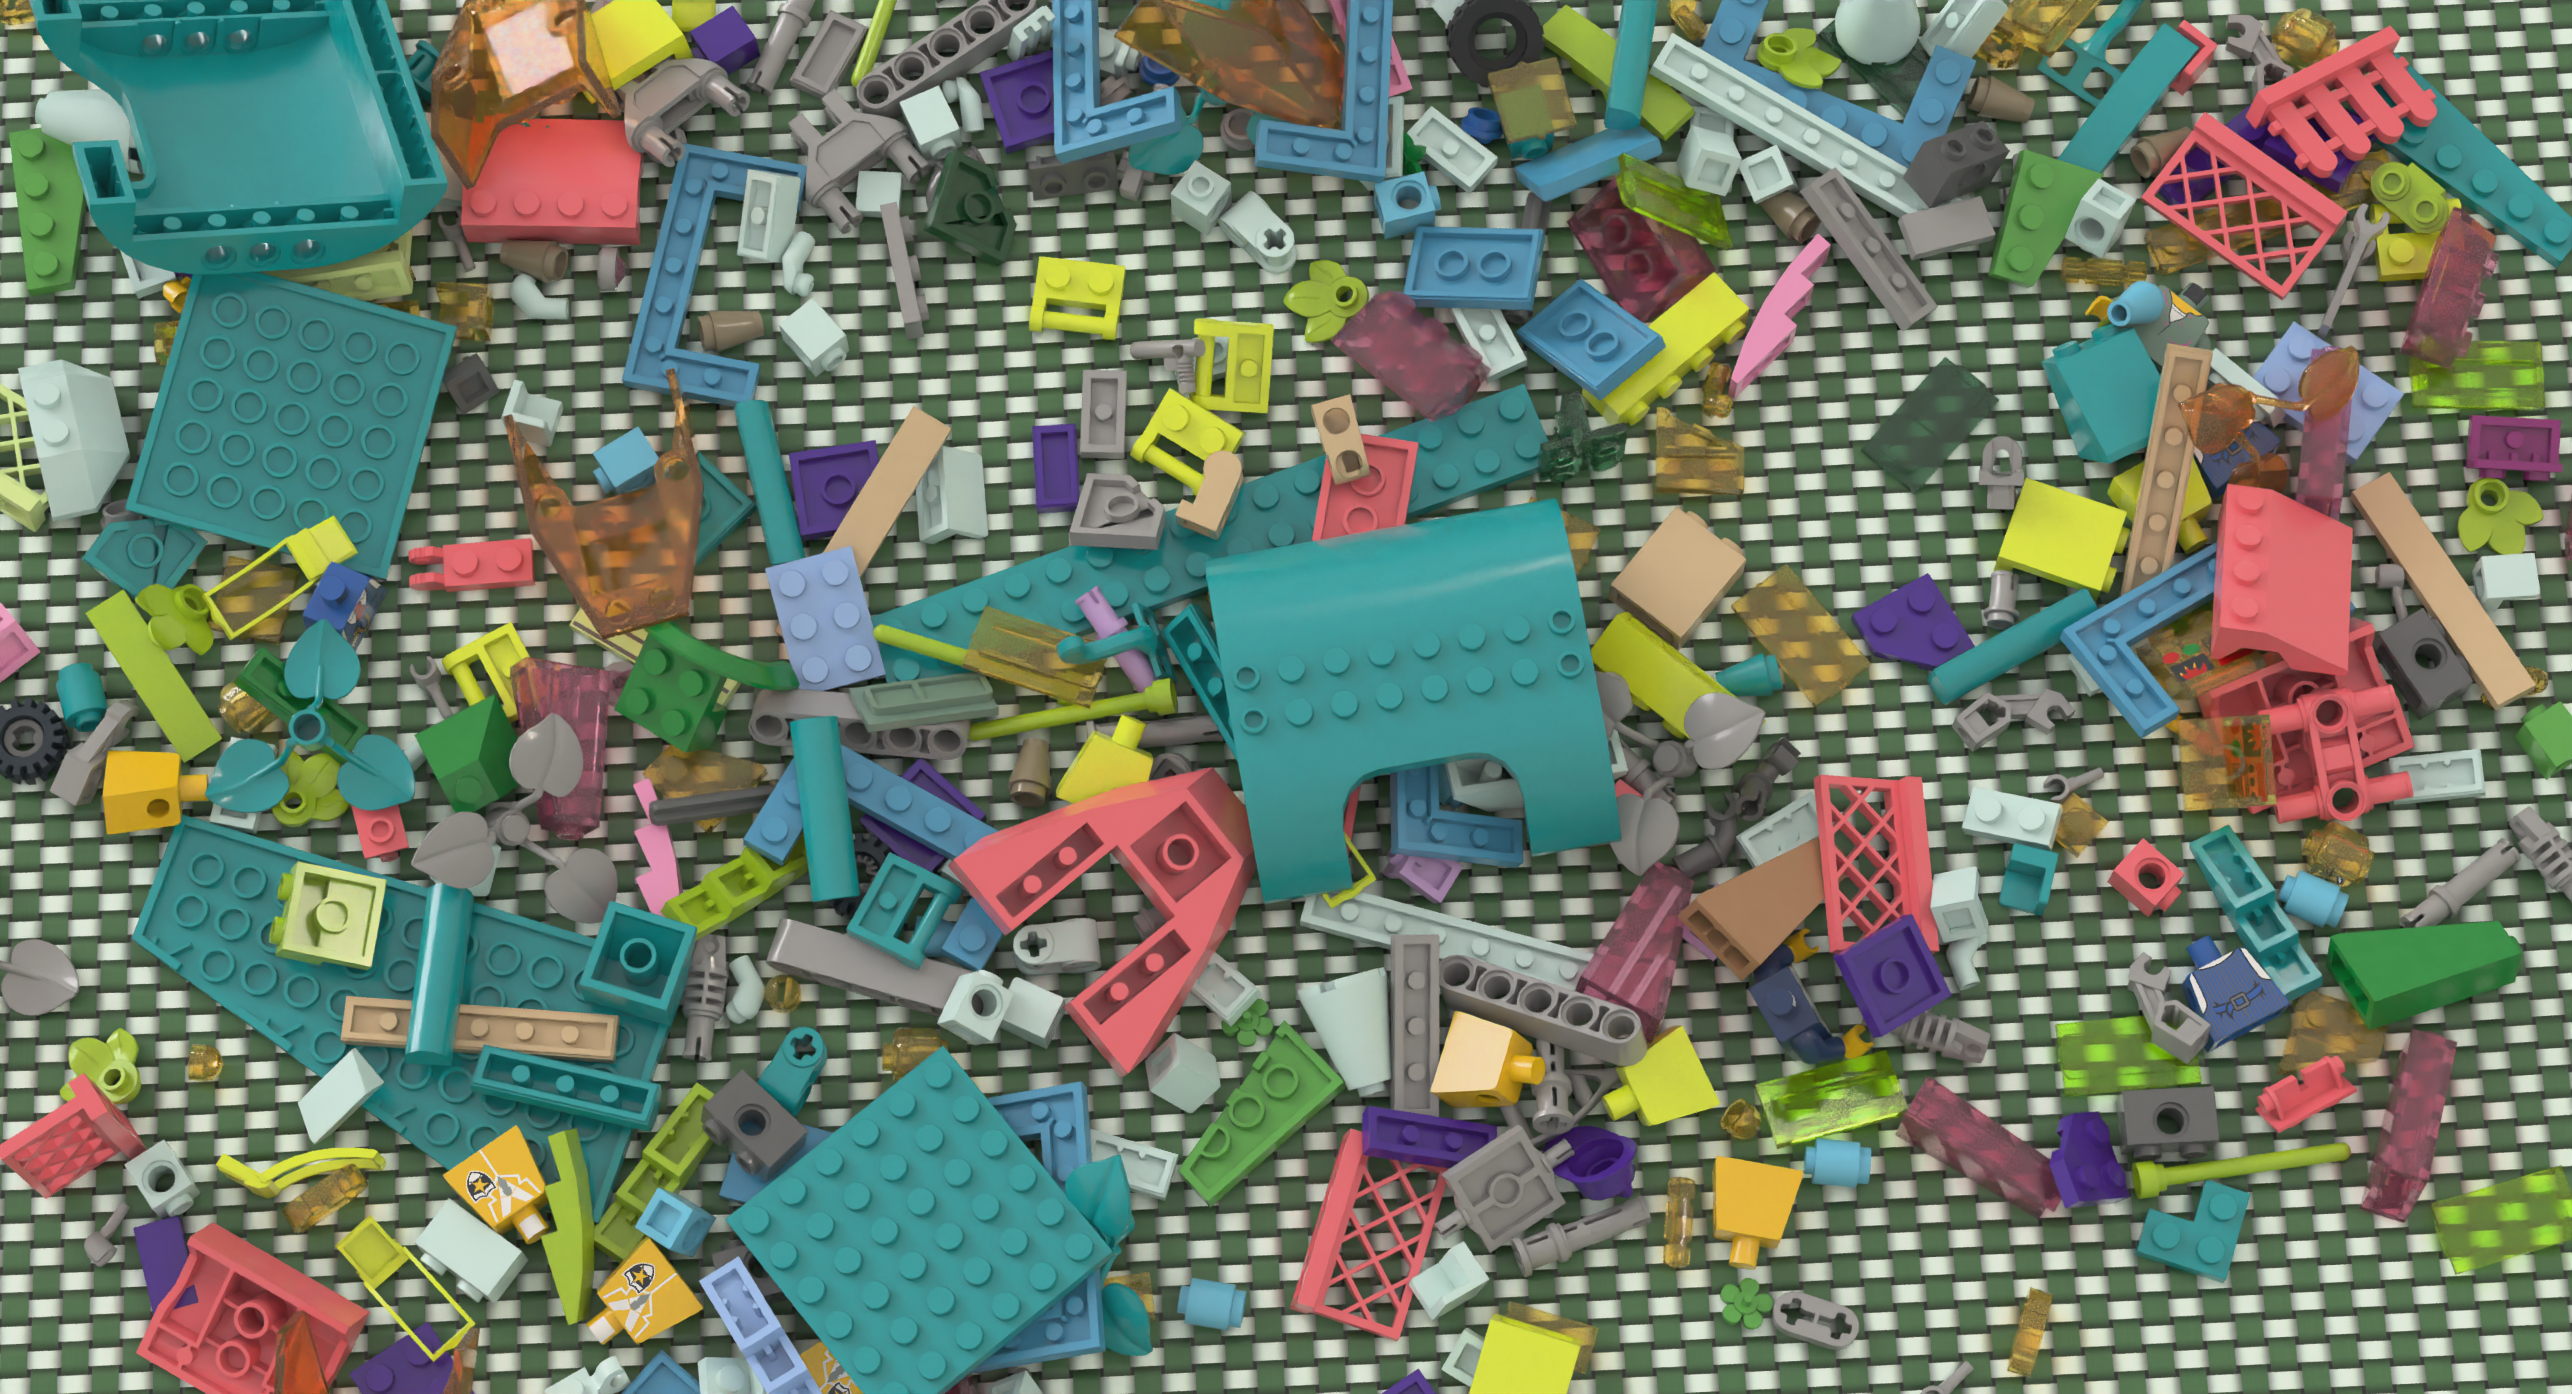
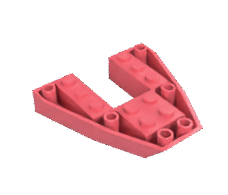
M1213 767L1118 787L982 837L948 865L1005 936L1109 851L1165 918L1166 923L1063 1006L1120 1078L1130 1073L1157 1047L1191 992L1194 983L1199 979L1208 961L1230 929L1257 867L1246 807Z

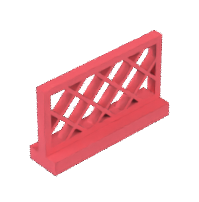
M2206 112L2203 113L2194 125L2193 131L2141 197V201L2282 301L2330 238L2334 237L2344 224L2348 213L2345 209ZM2194 145L2210 155L2212 170L2187 173L2185 157ZM2217 161L2226 166V168L2218 169ZM2180 164L2181 174L2172 175ZM2237 174L2245 180L2247 195L2222 198L2219 176ZM2213 177L2216 199L2192 203L2188 181ZM2182 182L2186 204L2168 206L2156 198L2155 195L2164 184ZM2252 185L2262 193L2253 194ZM2273 199L2281 205L2283 220L2258 223L2255 201ZM2249 202L2252 224L2227 228L2224 206ZM2218 207L2221 229L2203 231L2195 225L2193 210ZM2187 211L2188 219L2183 217L2178 212ZM2288 211L2298 218L2289 219ZM2308 224L2321 233L2313 246L2294 248L2290 226ZM2284 227L2288 249L2263 253L2259 231ZM2253 232L2257 254L2239 256L2231 251L2228 235ZM2222 236L2224 245L2213 237ZM2305 255L2300 263L2296 265L2295 256ZM2289 257L2291 274L2282 286L2266 275L2264 260ZM2258 261L2259 270L2251 265L2250 262Z
M1819 775L1813 778L1830 953L1838 954L1857 943L1844 941L1842 922L1847 916L1864 932L1863 936L1858 940L1860 941L1877 931L1886 919L1893 922L1899 917L1908 914L1913 915L1932 955L1939 952L1937 924L1930 909L1933 883L1922 777L1905 776L1900 780ZM1829 788L1839 789L1850 800L1851 804L1842 814L1831 803ZM1871 791L1884 792L1885 813L1881 817L1865 801V798ZM1856 809L1873 825L1864 837L1847 820ZM1838 829L1855 845V848L1847 857L1835 846L1834 834ZM1878 831L1889 842L1890 855L1886 860L1869 844ZM1860 852L1877 868L1868 881L1851 864ZM1843 872L1860 889L1851 901L1839 890L1838 878ZM1882 875L1893 885L1894 899L1890 904L1873 887ZM1865 895L1882 912L1873 924L1856 908Z
M85 1073L68 1083L76 1095L75 1098L0 1144L1 1160L45 1199L121 1151L132 1160L147 1150L126 1115Z
M1351 1128L1343 1135L1289 1309L1304 1314L1310 1312L1397 1342L1400 1338L1413 1295L1409 1282L1420 1272L1445 1190L1446 1182L1441 1174L1449 1168L1404 1162L1411 1166L1402 1169L1398 1160L1389 1159L1395 1174L1374 1184L1366 1168L1369 1156L1363 1155L1362 1132ZM1418 1168L1438 1174L1433 1191L1420 1198H1417L1406 1177V1174ZM1363 1178L1368 1188L1358 1192ZM1399 1179L1410 1203L1389 1212L1378 1188ZM1371 1193L1383 1217L1361 1227L1352 1209L1355 1200ZM1430 1199L1425 1213L1421 1203ZM1414 1207L1422 1223V1228L1419 1235L1404 1241L1393 1217ZM1350 1221L1354 1231L1345 1235L1348 1222ZM1386 1222L1398 1246L1376 1256L1364 1232ZM1357 1236L1369 1260L1347 1270L1339 1254L1342 1243ZM1417 1242L1416 1247H1415V1251H1414V1254H1413V1257H1412V1255H1411V1253H1410V1251H1409V1249H1408V1246H1410V1245H1412V1244H1414V1243ZM1401 1251L1409 1266L1408 1274L1405 1279L1391 1285L1379 1261ZM1336 1264L1341 1274L1331 1279ZM1372 1265L1384 1289L1363 1300L1351 1275ZM1344 1279L1356 1304L1342 1311L1323 1305L1328 1287ZM1404 1285L1399 1300L1394 1290ZM1387 1294L1396 1310L1392 1326L1388 1327L1374 1322L1366 1304ZM1359 1308L1363 1318L1350 1313Z

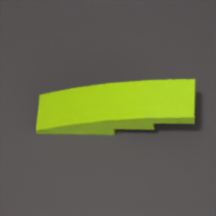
M1565 5L1543 25L1544 34H1542V40L1545 42L1544 46L1569 61L1573 73L1602 91L1607 103L1616 40L1568 5ZM1648 67L1640 125L1666 141L1695 114V111L1671 86L1649 74L1651 69Z
M124 589L85 613L184 763L222 739L164 649L157 647L150 639L148 625Z
M804 832L783 866L745 847L739 858L707 873L699 885L666 901L661 913L666 918L696 926L697 934L695 941L721 928L809 871Z
M699 1083L693 1086L642 1151V1160L617 1190L615 1201L602 1216L600 1223L595 1225L594 1246L617 1262L621 1263L640 1241L647 1236L636 1229L635 1226L657 1188L679 1194L712 1146L713 1141L702 1128L701 1115L703 1105L715 1095Z
M577 1128L547 1136L561 1181L544 1186L558 1231L541 1236L568 1325L589 1318L594 1278V1218L588 1172Z

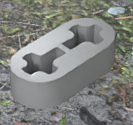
M1790 1291L1782 1294L1772 1308L1771 1318L1779 1332L1830 1350L1839 1351L1846 1349L1854 1342L1859 1332V1322L1852 1310L1802 1292ZM1792 1302L1800 1305L1799 1312L1812 1317L1813 1320L1810 1322L1804 1319H1797L1794 1325L1786 1323L1787 1315L1780 1312V1309H1788ZM1836 1317H1841L1844 1319L1843 1327L1849 1329L1850 1334L1842 1333L1839 1339H1834L1830 1337L1831 1329L1817 1324L1818 1320L1833 1323Z

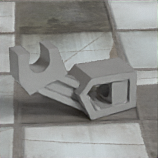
M2229 14L2226 20V30H2238L2241 32L2242 37L2228 36L2225 50L2248 60L2251 57L2257 66L2252 77V95L2254 100L2257 92L2271 86L2264 85L2265 76L2279 82L2293 75L2294 68L2284 64L2262 31L2263 23L2251 15Z
M2045 689L2043 693L1994 696L1986 692L1955 717L1952 728L1968 748L1974 752L2005 732L2011 719H2025L2026 723L2047 735L2055 727V724L2047 717L2049 711L2059 712L2064 721L2073 716L2075 709L2061 693ZM1987 709L2000 717L1995 724L1989 726L1979 714L1980 712H1985Z
M128 700L114 702L106 710L105 717L85 743L81 742L66 753L50 792L75 806L90 804L105 775L107 756L104 754L110 746L113 747L128 737L130 730L125 728V725L131 717H137L141 708Z
M2143 952L2130 966L2128 990L2134 992L2151 1029V1042L2188 1064L2208 1043L2211 1024L2180 1001H2165L2164 994L2170 980L2171 970L2164 966L2159 974H2148L2146 971L2150 968L2152 957ZM2171 1022L2174 1027H2177L2178 1029L2174 1030L2171 1027L2167 1026L2166 1023Z

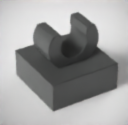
M477 353L470 357H464L461 363L451 369L446 368L443 384L463 415L500 392Z

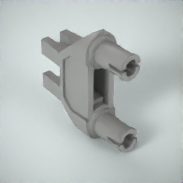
M666 58L644 72L645 80L640 84L631 80L614 92L617 94L612 97L614 104L624 111L625 133L629 147L638 153L649 152L667 167L675 165L674 160L667 155H670L679 162L685 153V146L668 135L671 131L708 103H716L733 117L740 115L739 109L735 106L745 111L750 103L749 94L728 80L725 69L712 61L698 58L673 60Z
M834 89L821 98L822 103L826 106L824 113L836 126L833 130L822 137L802 113L788 122V125L792 130L790 133L791 137L808 157L806 201L811 207L822 208L839 228L838 230L842 234H847L852 231L848 224L851 223L856 228L862 222L863 215L855 209L841 190L858 178L859 170L868 171L884 158H891L907 177V180L914 184L920 181L917 175L918 172L924 178L930 172L932 166L910 143V131L902 122L884 116L855 112L839 92Z

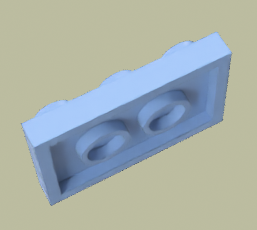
M2295 321L2253 377L2282 401L2285 412L2284 421L2352 466H2354L2404 395L2403 392Z
M851 546L765 568L789 661L800 683L798 689L829 691L886 675L877 640L873 636L874 629Z

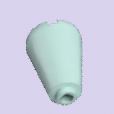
M1842 0L1835 16L1838 43L1847 55L1863 64L1872 65V62H1886V65L1898 62L1909 55L1917 43L1920 34L1921 23L1916 0Z
M102 89L50 91L46 98L39 99L35 111V122L41 124L43 134L71 146L73 142L118 140L127 171L144 174L128 118L122 107Z
M1377 968L1339 978L1323 985L1318 984L1298 990L1299 999L1341 1078L1345 1081L1348 1091L1358 1089L1359 1097L1386 1090L1384 1081L1392 1079L1388 976L1386 968Z

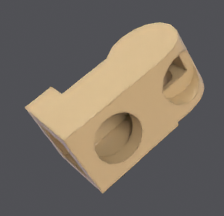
M1350 394L1312 405V417L1318 431L1323 452L1326 453L1335 485L1370 476L1368 461Z
M1224 450L1216 451L1208 456L1203 467L1205 478L1194 503L1182 499L1175 514L1177 525L1217 541L1244 479L1241 462L1238 457Z

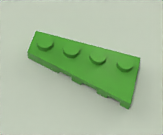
M41 128L9 133L27 290L31 296L75 289L82 242L80 232L82 218L86 214L87 202L74 160L72 146L43 134Z
M1285 1020L1276 1030V1037L1265 1052L1262 1051L1253 1063L1252 1071L1240 1088H1236L1226 1101L1227 1106L1216 1122L1209 1125L1178 1169L1182 1179L1210 1208L1346 1088L1345 1081Z

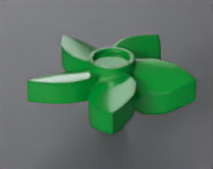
M1403 132L1402 177L1422 172L1418 162L1424 158L1426 153V146L1414 145L1412 138L1406 132Z

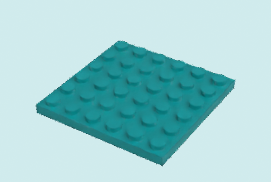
M260 272L193 274L125 510L269 550L285 538L297 534L304 528L310 529L324 520L335 516L358 551L355 557L340 565L365 576L387 581L458 330L457 327ZM287 546L278 551L293 556Z
M944 1046L940 1047L725 1219L863 1394H945L1115 1256L1106 1242L1082 1213L1068 1200L1064 1191Z

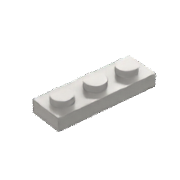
M897 202L880 205L907 340L924 337L921 321L930 320L925 294L916 296L913 282L921 281L922 279L917 255L908 256L905 243L914 241L909 216L900 217Z

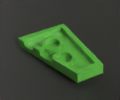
M2026 149L2020 151L1988 276L2025 288L2033 287L2064 239L2081 199L2098 179H2102L2104 174Z

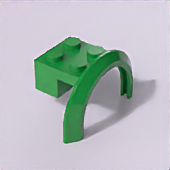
M678 597L642 602L635 607L634 617L648 635L614 710L685 753L711 748L728 711L726 707L717 703L727 678L749 686L772 691H787L799 688L800 683L790 663L784 660L759 662L738 657L717 649L681 629L670 619V617H677L678 612L670 607L682 605L684 602Z

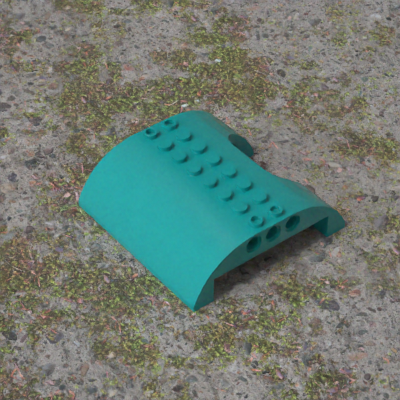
M29 0L37 29L44 43L55 57L73 72L108 93L122 107L128 118L145 175L142 181L130 182L118 140L73 142L72 152L88 209L96 226L111 244L127 256L146 265L171 272L196 275L305 269L332 265L376 251L400 238L420 223L439 203L447 191L448 181L385 0Z
M1556 498L1204 560L1238 765L1264 904L1353 889L1344 837V811L1350 795L1363 781L1373 777L1467 759H1488L1503 766L1517 782L1523 798L1524 818L1532 857L1621 841L1615 785L1599 691L1571 550Z

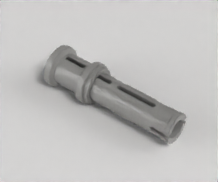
M1210 714L1141 721L1146 724L1137 748L1143 749L1210 741L1219 742L1223 741V737ZM1087 720V739L1094 730L1112 737L1118 722L1095 724L1093 720Z
M1540 1008L1535 1013L1543 1012L1548 1008ZM1536 1038L1537 1057H1541L1544 1060L1546 1071L1540 1084H1531L1532 1094L1536 1097L1537 1113L1532 1117L1533 1128L1542 1134H1562L1571 1130L1574 1126L1573 1115L1568 1108V1096L1572 1093V1081L1565 1074L1564 1047Z
M1640 1195L1625 1203L1607 1208L1563 1226L1553 1222L1546 1226L1545 1231L1522 1240L1518 1236L1511 1238L1510 1244L1517 1265L1526 1278L1533 1274L1534 1269L1557 1260L1561 1264L1569 1261L1573 1252L1584 1247L1602 1242L1631 1229L1650 1224L1651 1217L1647 1205Z

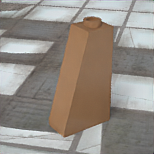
M1819 837L1701 893L1677 916L1741 981L1761 965L1825 898ZM1835 845L1836 848L1845 856L1844 852L1837 845ZM1844 872L1838 878V884L1847 876Z

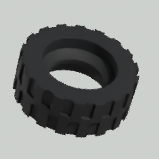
M1464 0L1465 2L1460 7L1457 6L1453 12L1452 20H1449L1448 23L1449 34L1446 36V42L1450 50L1451 59L1468 80L1478 83L1481 87L1488 88L1491 86L1496 89H1503L1504 86H1514L1520 83L1521 79L1527 78L1533 73L1532 69L1535 65L1538 66L1541 60V51L1544 50L1545 42L1542 40L1544 30L1539 22V17L1525 0ZM1492 18L1508 21L1516 32L1514 49L1509 55L1499 60H1490L1480 55L1474 42L1478 27L1486 20Z

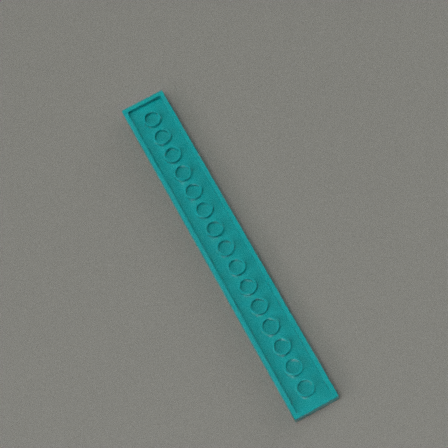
M1525 384L1379 435L1380 437L1418 442L1419 444L1406 520L1556 466V458ZM1326 455L1242 484L1218 541L1177 525L1175 514L1178 508L1165 512L1166 523L1158 550L1072 545L871 617L873 629L880 624H884L1011 663L1055 647L1069 636L1083 637L1096 632L1080 607L1075 604L1078 598L1087 592L1089 593L1096 586H1099L1100 591L1119 618L1124 616L1126 621L1136 618L1131 606L1134 603L1138 602L1155 611L1208 592L1204 560L1312 541ZM877 641L887 683L978 672Z

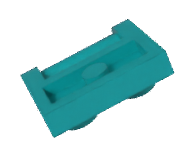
M889 852L846 928L847 935L896 958L912 969L919 970L926 958L925 954H923L949 905L956 904L962 890L956 884ZM926 889L935 896L908 944L896 939L921 893Z

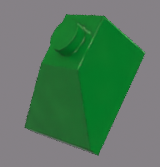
M495 693L414 735L455 813L474 812L498 800L519 785L513 778L509 768L511 750L518 737Z

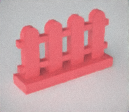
M2388 26L2257 92L2245 117L2255 130L2271 122L2268 131L2273 137L2280 134L2297 154L2294 163L2298 168L2302 170L2307 167L2313 175L2319 178H2327L2332 175L2338 163L2335 152L2341 150L2348 159L2360 161L2366 157L2371 148V142L2367 136L2374 133L2381 142L2386 144H2393L2399 140L2404 131V125L2400 119L2407 117L2411 123L2418 127L2429 126L2437 114V108L2433 103L2437 96L2431 89L2426 91L2421 89L2406 71L2409 63L2403 56L2397 59L2393 55L2401 38L2391 26ZM2380 84L2397 106L2390 108L2374 86ZM2347 101L2364 122L2357 125L2340 103ZM2314 117L2331 139L2324 142L2307 120Z

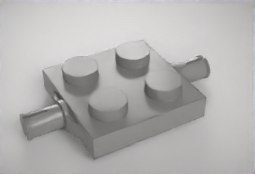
M1517 1124L1441 1174L1454 1195V1203L1457 1210L1434 1223L1438 1233L1446 1240L1449 1236L1467 1225L1476 1233L1483 1247L1491 1253L1566 1203L1555 1184L1553 1168L1575 1155L1571 1149L1572 1147L1566 1139H1562V1141L1541 1153L1533 1146L1521 1126Z

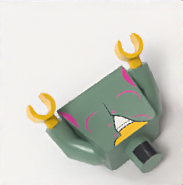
M2189 283L2179 295H2176L2166 286H2158L2165 300L2160 317L2149 324H2127L2122 326L2135 329L2160 376L2167 343L2210 350L2211 340L2205 333L2209 321L2199 312L2208 302L2209 296L2202 287L2195 283ZM2106 296L2097 297L2086 310L2085 315L2093 314L2100 318L2101 322L2097 328L2109 324L2111 321L2107 314L2108 306L2120 296L2112 299Z

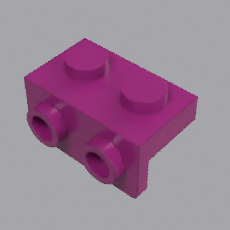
M2469 416L2466 468L2479 469L2478 477L2505 479L2506 471H2523V480L2550 481V473H2563V464L2559 463L2561 420Z

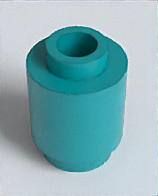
M89 663L68 665L58 672L59 680L56 683L65 724L70 728L77 729L79 732L94 731L105 717L106 710L108 709L100 674L94 671L93 666Z

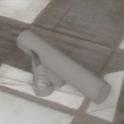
M1202 339L1138 341L1131 344L1130 354L1134 359L1163 358L1166 371H1177L1179 373L1177 375L1179 377V393L1196 392L1193 357L1204 355L1205 343Z

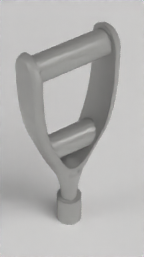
M1615 1067L1608 1069H1565V1074L1572 1081V1093L1581 1109L1573 1116L1574 1126L1601 1101L1602 1096L1606 1095L1615 1084L1621 1081ZM1586 1079L1599 1083V1089L1594 1095ZM1523 1083L1521 1090L1531 1087V1084ZM1515 1103L1513 1106H1500L1509 1128L1511 1129L1517 1124L1521 1126L1535 1148L1562 1135L1541 1134L1534 1138L1518 1103Z

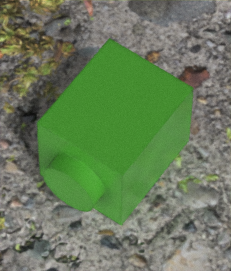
M2561 701L2548 709L2541 704L2521 718L2524 725L2515 735V739L2546 780L2572 764V716Z

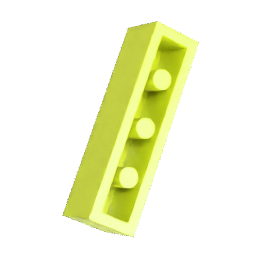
M1713 272L1648 326L1662 336L1666 345L1662 351L1601 401L1584 388H1582V395L1616 431L1627 422L1631 426L1636 424L1648 413L1650 409L1648 405L1659 396L1663 399L1669 397L1682 384L1681 378L1692 369L1695 372L1702 370L1714 358V351L1723 343L1727 345L1735 343L1746 332L1750 308Z
M1628 611L1617 614L1591 649L1592 660L1595 664L1594 670L1602 673L1613 672L1623 677L1629 686L1633 703L1645 711H1649L1650 708L1664 718L1662 725L1670 733L1681 739L1685 736L1691 739L1685 731L1684 718L1689 707L1697 698L1708 693H1723L1736 697Z

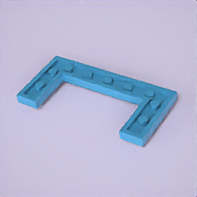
M1052 0V13L1056 16L1053 25L1055 156L1061 164L1182 131L1181 96L1174 86L1105 106L1100 105L1098 0Z
M1347 0L1341 130L1260 119L1256 126L1254 166L1382 183L1386 173L1393 0Z
M1722 0L1701 50L1906 168H1909L1923 142L1947 134L1976 65V60L1936 45L1902 124L1818 89L1796 86L1785 80L1778 73L1745 61L1770 0Z
M682 143L685 146V153L683 158L677 162L622 382L625 387L735 407L736 403L754 400L761 374L760 364L678 349L716 196L744 201L748 169L799 177L801 180L797 211L801 212L806 192L807 166Z
M2217 542L2066 627L2061 633V641L2141 739L2178 717L2180 708L2130 647L2214 599ZM2350 601V617H2352L2356 607Z
M841 744L848 803L952 861L982 837L998 832L993 827ZM794 757L743 838V845L783 866L804 832ZM972 896L941 947L940 954L973 972H978L984 969L1004 934Z
M1438 765L1390 773L1391 854L1517 868L1523 863L1522 820L1439 810Z
M1080 1081L987 1098L1022 1142L1041 1139L1043 1167L1066 1194L1065 1183L1068 1175L1075 1168L1092 1162L1087 1086ZM1100 1268L1053 1305L1052 1309L1043 1313L975 1368L972 1373L1105 1352Z

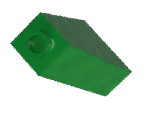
M2499 921L2351 932L2330 936L2326 967L2367 1028L2372 1030L2514 983L2519 962L2522 960V951L2517 939L2514 936H2509Z

